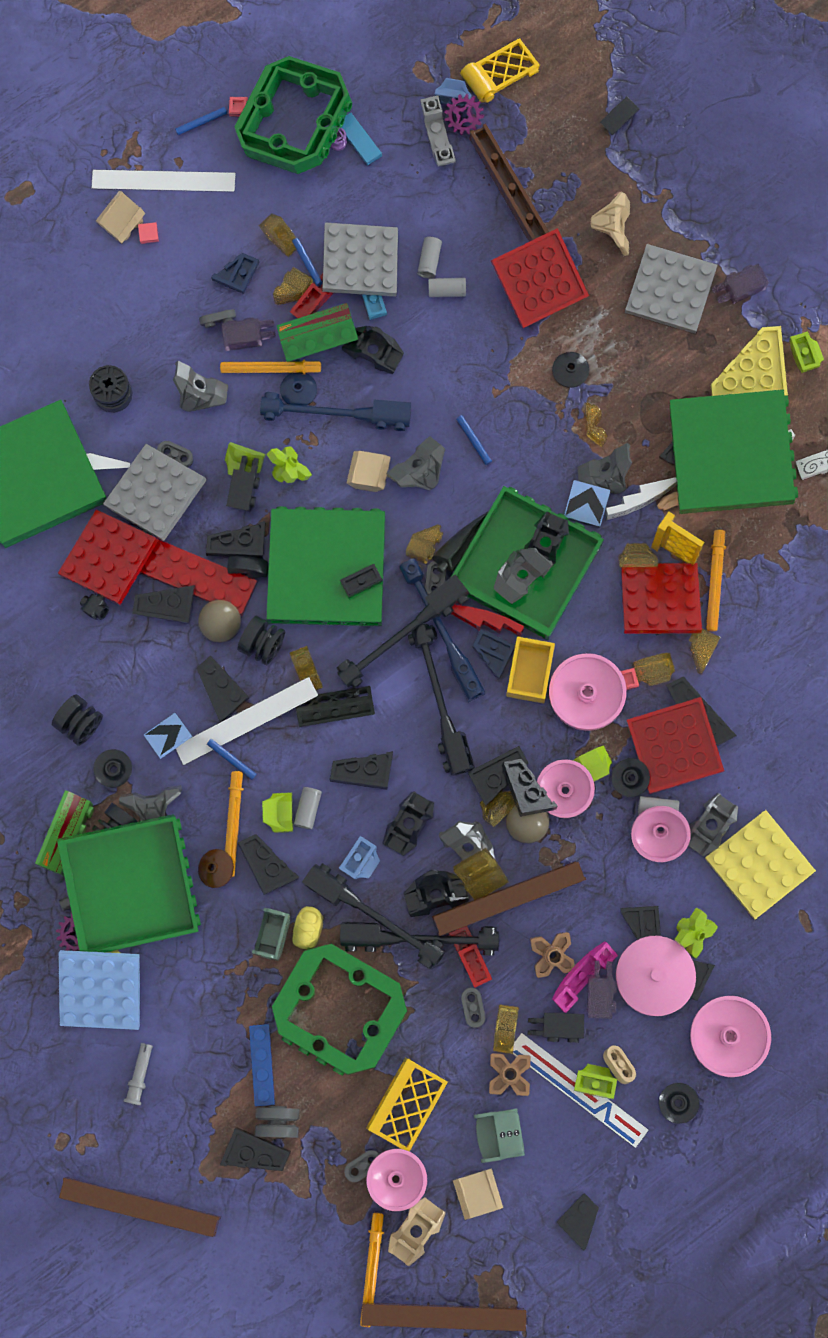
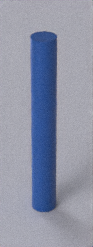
M225 107L175 128L177 135L185 133L227 114Z
M299 238L293 239L292 243L317 287L321 286L323 282Z
M463 415L459 416L456 420L485 465L492 462L491 458Z
M210 739L206 744L251 780L257 775L213 739Z

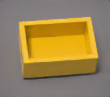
M517 636L506 697L544 704L555 643Z

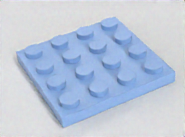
M60 950V1026L139 1030V954Z

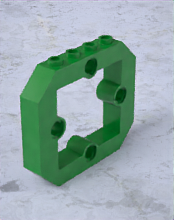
M288 56L265 66L234 128L247 157L295 174H300L321 165L324 158H327L329 148L337 138L338 129L343 126L345 116L352 108V101L340 72ZM282 80L300 85L307 97H316L320 92L332 96L324 113L316 120L317 127L305 151L289 146L285 136L282 134H274L269 139L255 134L263 117H269L273 113L272 99Z
M333 944L304 951L272 1005L278 1033L283 1036L281 1040L290 1046L293 1043L300 1046L298 1050L307 1056L310 1053L317 1056L315 1060L324 1066L327 1063L334 1066L333 1071L341 1076L344 1073L350 1075L376 1068L407 1013L400 983ZM324 959L348 972L349 980L354 986L361 987L367 983L391 997L378 1022L373 1020L364 1025L363 1034L368 1040L356 1060L330 1046L325 1037L320 1035L313 1036L289 1022L300 1000L309 1001L314 997L315 988L311 981ZM362 971L364 979L359 982L355 981L353 978L355 972ZM302 986H309L310 993L307 996L300 995V988ZM375 1025L379 1029L378 1034L373 1037L369 1036L368 1028ZM317 1040H321L324 1043V1048L321 1051L314 1050L313 1045Z

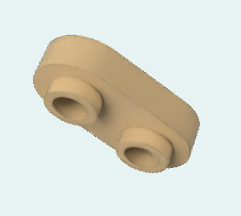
M618 1046L607 1048L604 1051L603 1058L616 1079L622 1084L632 1082L636 1077V1071L625 1053Z

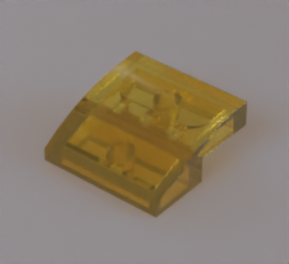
M487 848L453 866L454 872L464 882L465 889L474 900L488 895L509 883L501 867Z

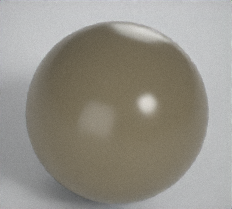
M214 600L207 603L200 611L198 625L200 631L207 639L213 642H226L238 633L241 626V616L238 609L232 603L225 600Z
M514 804L506 816V827L509 834L521 843L539 841L545 836L549 828L548 812L520 817L516 804Z

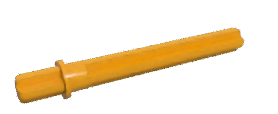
M305 359L303 361L221 362L220 371L221 373L305 374L321 372V362L305 361Z
M724 530L714 531L713 545H711L713 552L706 625L707 631L711 632L718 630L723 556L726 546H724Z
M233 771L231 773L230 787H228L230 795L225 851L233 860L234 871L232 877L235 875L241 791L244 790L242 788L243 773L240 771Z
M373 1213L371 1230H368L370 1233V1243L363 1302L374 1303L382 1234H384L382 1231L384 1215L382 1213ZM361 1312V1321H360V1325H361V1326H362V1312Z

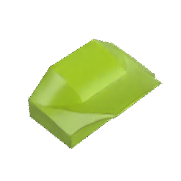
M808 331L791 336L789 339L791 351L801 373L820 367V363L824 358L818 342L810 338Z
M232 442L228 444L224 461L227 464L229 475L233 474V469L239 470L243 455L247 456L248 459L246 472H251L254 458L259 459L257 473L261 472L266 454Z
M604 746L595 748L572 760L583 765L590 772L593 781L610 774L609 769L612 761Z
M274 793L270 798L262 801L263 823L270 826L274 833L293 832L292 793Z
M587 1064L584 1069L577 1072L574 1091L601 1098L614 1099L617 1079L612 1076L609 1068Z

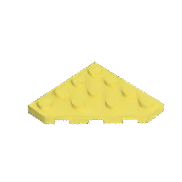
M781 326L762 327L757 335L724 369L720 376L711 384V396L784 389V395H788Z

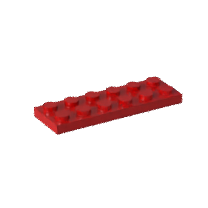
M161 540L157 542L140 571V574L174 588L195 585V597L207 602L214 600L228 601L238 609L241 616H243L258 583L257 580L248 578L240 573L228 574L226 567Z

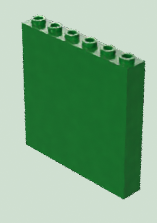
M784 389L670 400L669 408L679 514L794 504L795 498H798V488L794 487L793 480H796V469L792 468L791 463L794 461V451L790 450L792 432H788V425H790L791 421L790 413L786 414L789 400L788 395H784Z
M61 399L0 426V544L2 543L5 548L103 505L107 497Z
M503 486L453 575L456 574L469 591L468 598L549 640L601 548L604 539L601 538L602 536L599 533L586 530L582 524L578 522L573 523L568 520L569 535L564 536L559 549L556 550V564L550 568L544 578L539 576L528 586V593L511 604L494 590L499 569L509 559L513 551L524 549V546L532 539L537 529L534 525L545 512L548 511L562 519L568 520V518L561 513L556 514L552 512L551 508L544 504L539 505L535 503V500L529 496L524 497L518 494V491L512 487L507 488ZM543 537L540 540V544L542 547H549L551 540L548 537ZM519 570L517 572V576L522 579L528 575L526 570Z
M283 506L271 509L267 597L268 624L382 626L383 582L348 598L340 580L372 564H375L381 578H384L385 511L377 508L370 509V511H363L361 508H353L351 510L333 508V510H325L322 507H315L314 510H308L305 507L287 509V507Z
M174 814L57 839L80 951L105 953L198 932L197 926H200L201 923L199 914L194 912V907L197 906L195 895H191L190 892L193 883L191 876H187L186 869L189 868L188 858L183 857L182 850L186 848L184 838L179 837L178 831L182 830L180 819H176Z

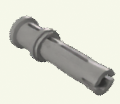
M144 1043L140 1044L133 1078L128 1082V1094L123 1101L140 1106L142 1090L146 1087L143 1082L153 1048L152 1045Z

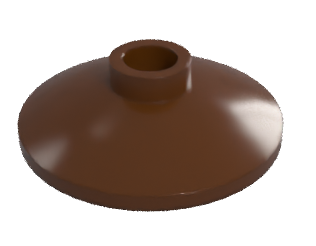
M213 849L205 853L198 866V874L201 881L211 888H220L226 885L234 871L231 856L221 849Z

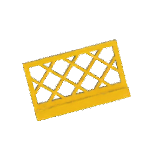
M668 512L657 528L651 548L658 551L660 547H663L684 562L694 565L704 542L673 522L675 515Z
M405 1057L366 1129L397 1147L410 1152L448 1082ZM417 1068L422 1071L424 1080L413 1083L411 1074ZM436 1079L441 1082L438 1091L430 1093L427 1081ZM425 1082L427 1094L416 1096L414 1085ZM411 1086L414 1097L403 1100L401 1094L403 1088ZM428 1096L430 1101L429 1107L420 1110L417 1099ZM415 1100L418 1111L407 1114L404 1103ZM401 1104L404 1115L393 1118L391 1112L393 1106ZM419 1114V1125L410 1128L408 1117ZM405 1118L408 1129L397 1132L394 1121ZM392 1122L394 1133L385 1135L380 1132L383 1124ZM409 1132L410 1141L407 1147L399 1142V1134Z

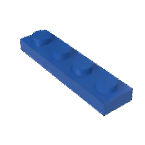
M270 1024L249 1026L255 1107L275 1105Z

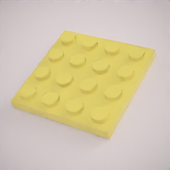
M766 810L720 845L718 849L705 857V860L754 920L816 871Z

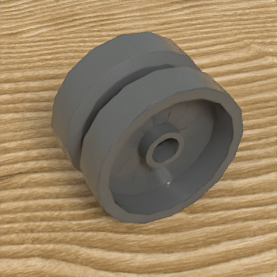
M287 1106L256 1108L255 1118L257 1120H268V1123L257 1124L254 1136L298 1138L299 1127L286 1124L287 1121L299 1120L300 1109L287 1108Z

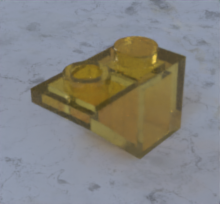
M295 267L291 271H287L284 275L283 283L281 286H277L273 292L275 304L280 305L298 301L313 283L312 278Z
M437 524L414 533L406 548V556L412 559L416 558L417 561L427 564L429 559L432 560V556L436 552L434 549L436 542L440 543L443 537L441 525Z

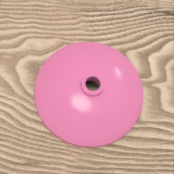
M558 760L552 762L542 770L537 779L540 787H544L547 791V796L550 800L554 801L558 806L556 810L548 811L553 816L559 818L575 817L583 813L593 800L595 791L593 778L590 772L576 761ZM565 787L569 788V793L567 794L562 793V789Z
M655 806L646 809L635 819L631 830L635 849L646 859L655 862H667L679 857L687 849L691 836L690 826L686 818L676 809L667 806ZM658 827H663L664 830H663V831H658L657 828H658Z
M390 1149L382 1152L369 1166L366 1178L368 1192L372 1199L384 1209L390 1211L407 1210L416 1205L425 1193L427 1186L425 1167L416 1155L407 1150ZM394 1175H397L399 1177V1181L397 1183L392 1182V1177Z

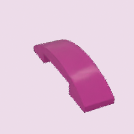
M605 941L595 947L570 970L560 983L552 1000L564 1013H567L579 999L576 995L601 968L606 969L618 956L617 953Z

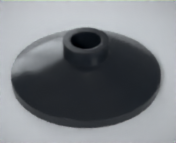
M565 352L555 359L552 366V374L560 385L568 388L578 387L588 378L589 364L581 354ZM573 365L574 369L570 370L568 366Z
M106 750L95 760L93 767L94 775L98 782L106 787H119L130 778L132 762L127 754L120 750ZM113 766L117 767V771L115 773L111 772V768Z
M627 758L621 760L612 771V784L616 791L623 796H639L649 786L650 772L647 766L638 759ZM631 774L635 775L634 781L629 780Z
M673 1083L661 1092L659 1108L667 1120L682 1124L689 1122L697 1114L699 1098L695 1090L689 1085ZM675 1100H681L682 1105L676 1107Z

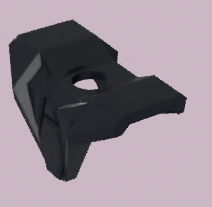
M357 327L356 331L359 339L344 344L342 350L354 359L361 357L374 363L377 370L393 374L404 355L396 340L378 327ZM370 345L378 347L379 350L376 354L368 352Z
M547 511L534 525L537 529L532 539L524 546V549L536 548L547 560L552 561V564L555 565L556 550L559 549L564 536L569 535L568 520L557 517ZM543 537H548L551 540L549 547L541 546L540 540Z
M415 791L411 792L399 804L400 811L394 821L387 825L382 843L403 856L417 846L419 833L426 822L433 818L434 802L420 796ZM406 818H412L415 825L413 828L407 829L404 827L403 821Z
M427 871L417 878L403 893L410 917L429 915L432 909L445 905H450L451 908H454L469 901L464 878L447 871ZM434 890H439L442 896L432 899L430 894Z

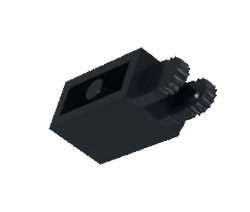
M243 455L239 470L233 469L226 506L251 511L256 504L255 489H258L260 485V478H258L257 474L259 459L254 458L251 472H246L248 459L247 456Z
M544 1013L543 1018H528V1023H543V1031L528 1030L527 1035L543 1036V1038H547V1042H559V1038H565L569 1043H579V1039H584V1014Z

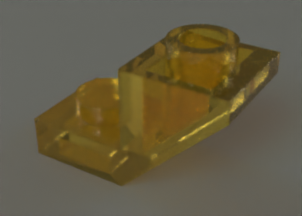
M587 402L584 410L587 436L602 447L607 441V435L604 429L599 426L596 427L602 418L601 409L595 404L591 405Z
M305 646L290 652L289 654L299 680L302 681L309 677L315 690L323 688L308 647Z
M499 1005L493 1051L513 1054L519 1007Z

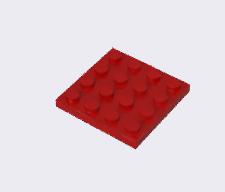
M558 228L491 260L522 328L589 296Z
M95 510L58 574L121 605L159 540L99 510Z
M691 563L621 564L624 634L702 632L697 563L694 565Z
M701 697L627 720L638 758L647 766L650 772L649 794L725 772Z

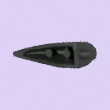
M488 512L463 527L432 556V559L439 565L437 570L440 573H443L445 569L452 572L459 564Z

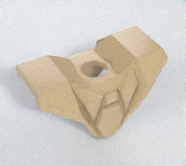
M620 192L610 204L591 217V227L613 238L622 254L627 256L629 255V242L624 235L625 221L630 214V201L625 193Z
M427 1198L421 1199L416 1205L409 1208L408 1216L398 1231L390 1235L388 1252L395 1255L407 1266L413 1264L425 1253L423 1246L432 1234L439 1232L446 1213ZM415 1225L420 1226L422 1229V1235L418 1238L413 1237L410 1233V1229Z

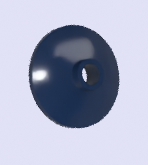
M290 373L281 382L280 394L287 404L307 406L316 397L317 385L313 377L307 373ZM301 385L302 387L301 389L297 390L295 389V386Z

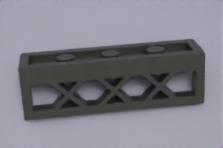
M370 686L318 694V696L303 703H308V706L300 707L299 705L296 707L299 727L375 714ZM368 693L367 696H358L359 694ZM323 700H328L326 703H320Z

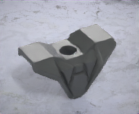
M180 361L175 363L176 370L173 381L180 393L181 409L191 412L225 405L228 391L227 384L212 377H203L195 373L192 367Z
M429 436L415 448L416 452L405 462L398 463L386 473L387 477L395 481L400 488L420 487L430 491L437 486L445 448Z
M628 443L614 449L611 455L600 460L593 459L578 466V481L609 489L610 493L613 494L624 492L626 490L625 476L632 464L629 452L630 445Z
M536 548L513 551L509 559L498 571L494 590L513 604L528 593V586L539 576L545 577L553 565L552 561L547 560ZM519 570H526L528 575L522 579L517 576V572Z
M181 785L167 787L159 794L149 796L136 792L122 794L119 798V804L135 811L142 821L163 817L167 805L181 794L182 787Z
M719 793L703 805L706 810L700 819L689 825L691 836L688 846L703 857L719 848L722 836L731 824L737 822L738 806L732 804ZM709 819L717 822L715 830H709L706 827V822Z
M458 821L451 828L439 833L444 846L452 848L460 856V864L473 876L477 877L496 865L493 845L479 822ZM471 843L474 848L471 851H466L463 845Z

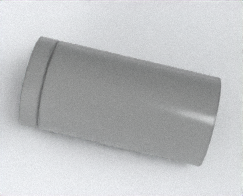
M424 238L417 272L420 277L427 279L435 278L442 241L438 238Z
M466 278L429 279V297L466 296Z
M303 787L294 821L295 826L313 829L322 791Z
M643 796L639 798L638 815L646 809L655 806H667L679 811L678 800Z

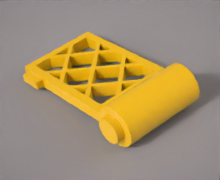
M519 38L476 63H469L461 70L460 75L480 102L488 103L498 91L526 75L531 77L538 73L540 65ZM519 46L522 50V55L511 53L512 48ZM500 55L507 56V63L496 61L497 57ZM510 57L521 59L520 65L509 64ZM522 60L530 61L533 66L529 68L521 66ZM484 64H491L493 69L492 71H487L482 66ZM495 65L505 67V74L494 72ZM508 68L518 70V74L515 76L506 75ZM493 77L503 78V83L496 86L492 79Z

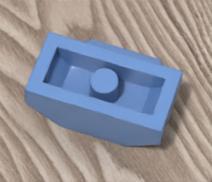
M446 78L441 86L435 90V96L439 97L441 104H453L451 99L454 97L458 100L459 94L464 98L467 93L469 98H472L465 81ZM460 102L456 105L465 106L467 102Z
M360 836L339 867V870L355 880L358 878H370L380 862L376 852L377 846Z

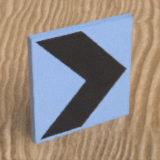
M574 480L564 515L567 518L601 526L610 490Z
M176 713L144 734L160 759L192 737Z

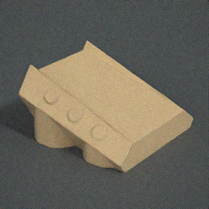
M119 191L97 218L96 222L122 244L130 237L131 231L134 228H138V224H143L142 217L145 215V212L122 191Z
M354 451L347 484L355 489L372 492L384 490L386 486V473L389 469L391 457L383 454Z
M492 1168L453 1180L465 1220L503 1208Z

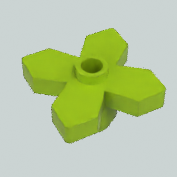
M291 446L285 447L282 451L274 448L267 453L271 462L276 464L273 467L272 475L277 481L293 483L297 478L305 481L312 476L308 468L298 462V454Z
M696 908L690 918H682L678 922L677 931L679 933L675 941L686 948L689 955L697 958L703 950V940L712 937L718 926L713 921L707 919V915L702 910Z

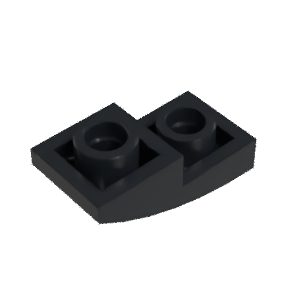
M626 96L600 123L614 135L640 109Z
M229 555L227 570L228 574L247 573L248 578L267 577L269 563L267 560L257 557Z

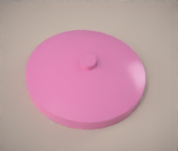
M579 654L566 659L553 673L549 685V700L555 714L568 726L585 731L597 730L612 723L622 711L626 700V684L621 671L607 658L596 654Z
M648 936L633 942L622 953L616 967V984L621 997L632 1009L648 1016H664L680 1009L691 997L696 983V971L691 956L685 948L667 937Z
M723 996L706 1003L697 1012L691 1025L690 1041L696 1058L706 1069L724 1077H739L751 1073L766 1059L771 1045V1030L764 1013L755 1004L741 997Z

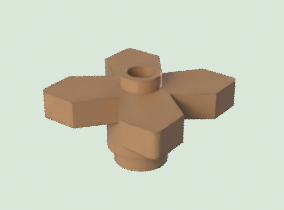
M568 932L557 933L551 944L542 936L530 938L531 950L542 956L534 965L536 977L549 976L554 966L558 967L563 973H569L575 966L574 959L564 954L571 945ZM555 951V956L550 958V954Z
M492 1053L490 1066L499 1075L490 1081L489 1093L501 1095L510 1085L516 1095L528 1096L530 1083L521 1074L530 1068L531 1056L518 1055L510 1064L503 1054ZM507 1071L513 1072V1078L509 1079L506 1077Z

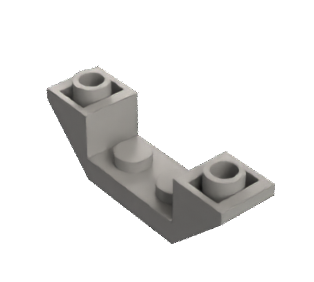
M433 96L421 99L425 128L437 166L456 163L452 145L449 144L444 126L439 97Z

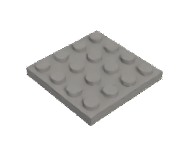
M325 223L322 292L396 297L398 228Z
M647 244L625 313L696 334L717 264Z
M145 444L103 505L164 541L202 488L206 478Z

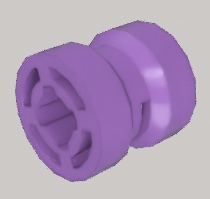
M340 127L335 142L330 146L336 151L343 150L347 145L346 132Z

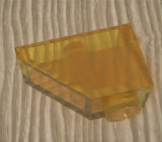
M271 213L259 227L267 238L289 257L296 250L292 243L296 236L282 217Z
M703 628L701 633H692L689 639L692 642L689 649L697 672L701 675L721 638Z

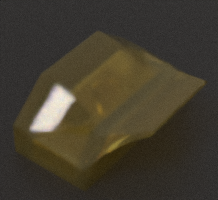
M627 543L622 553L618 555L619 567L658 566V558L646 543Z
M670 653L646 657L632 664L633 668H635L638 682L643 681L649 686L670 681L672 673L675 672Z
M501 791L486 807L483 801L480 802L483 820L486 823L495 827L516 805L511 791Z

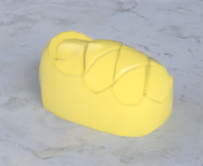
M306 906L298 913L292 942L296 947L309 950L317 945L323 928V916L317 908Z

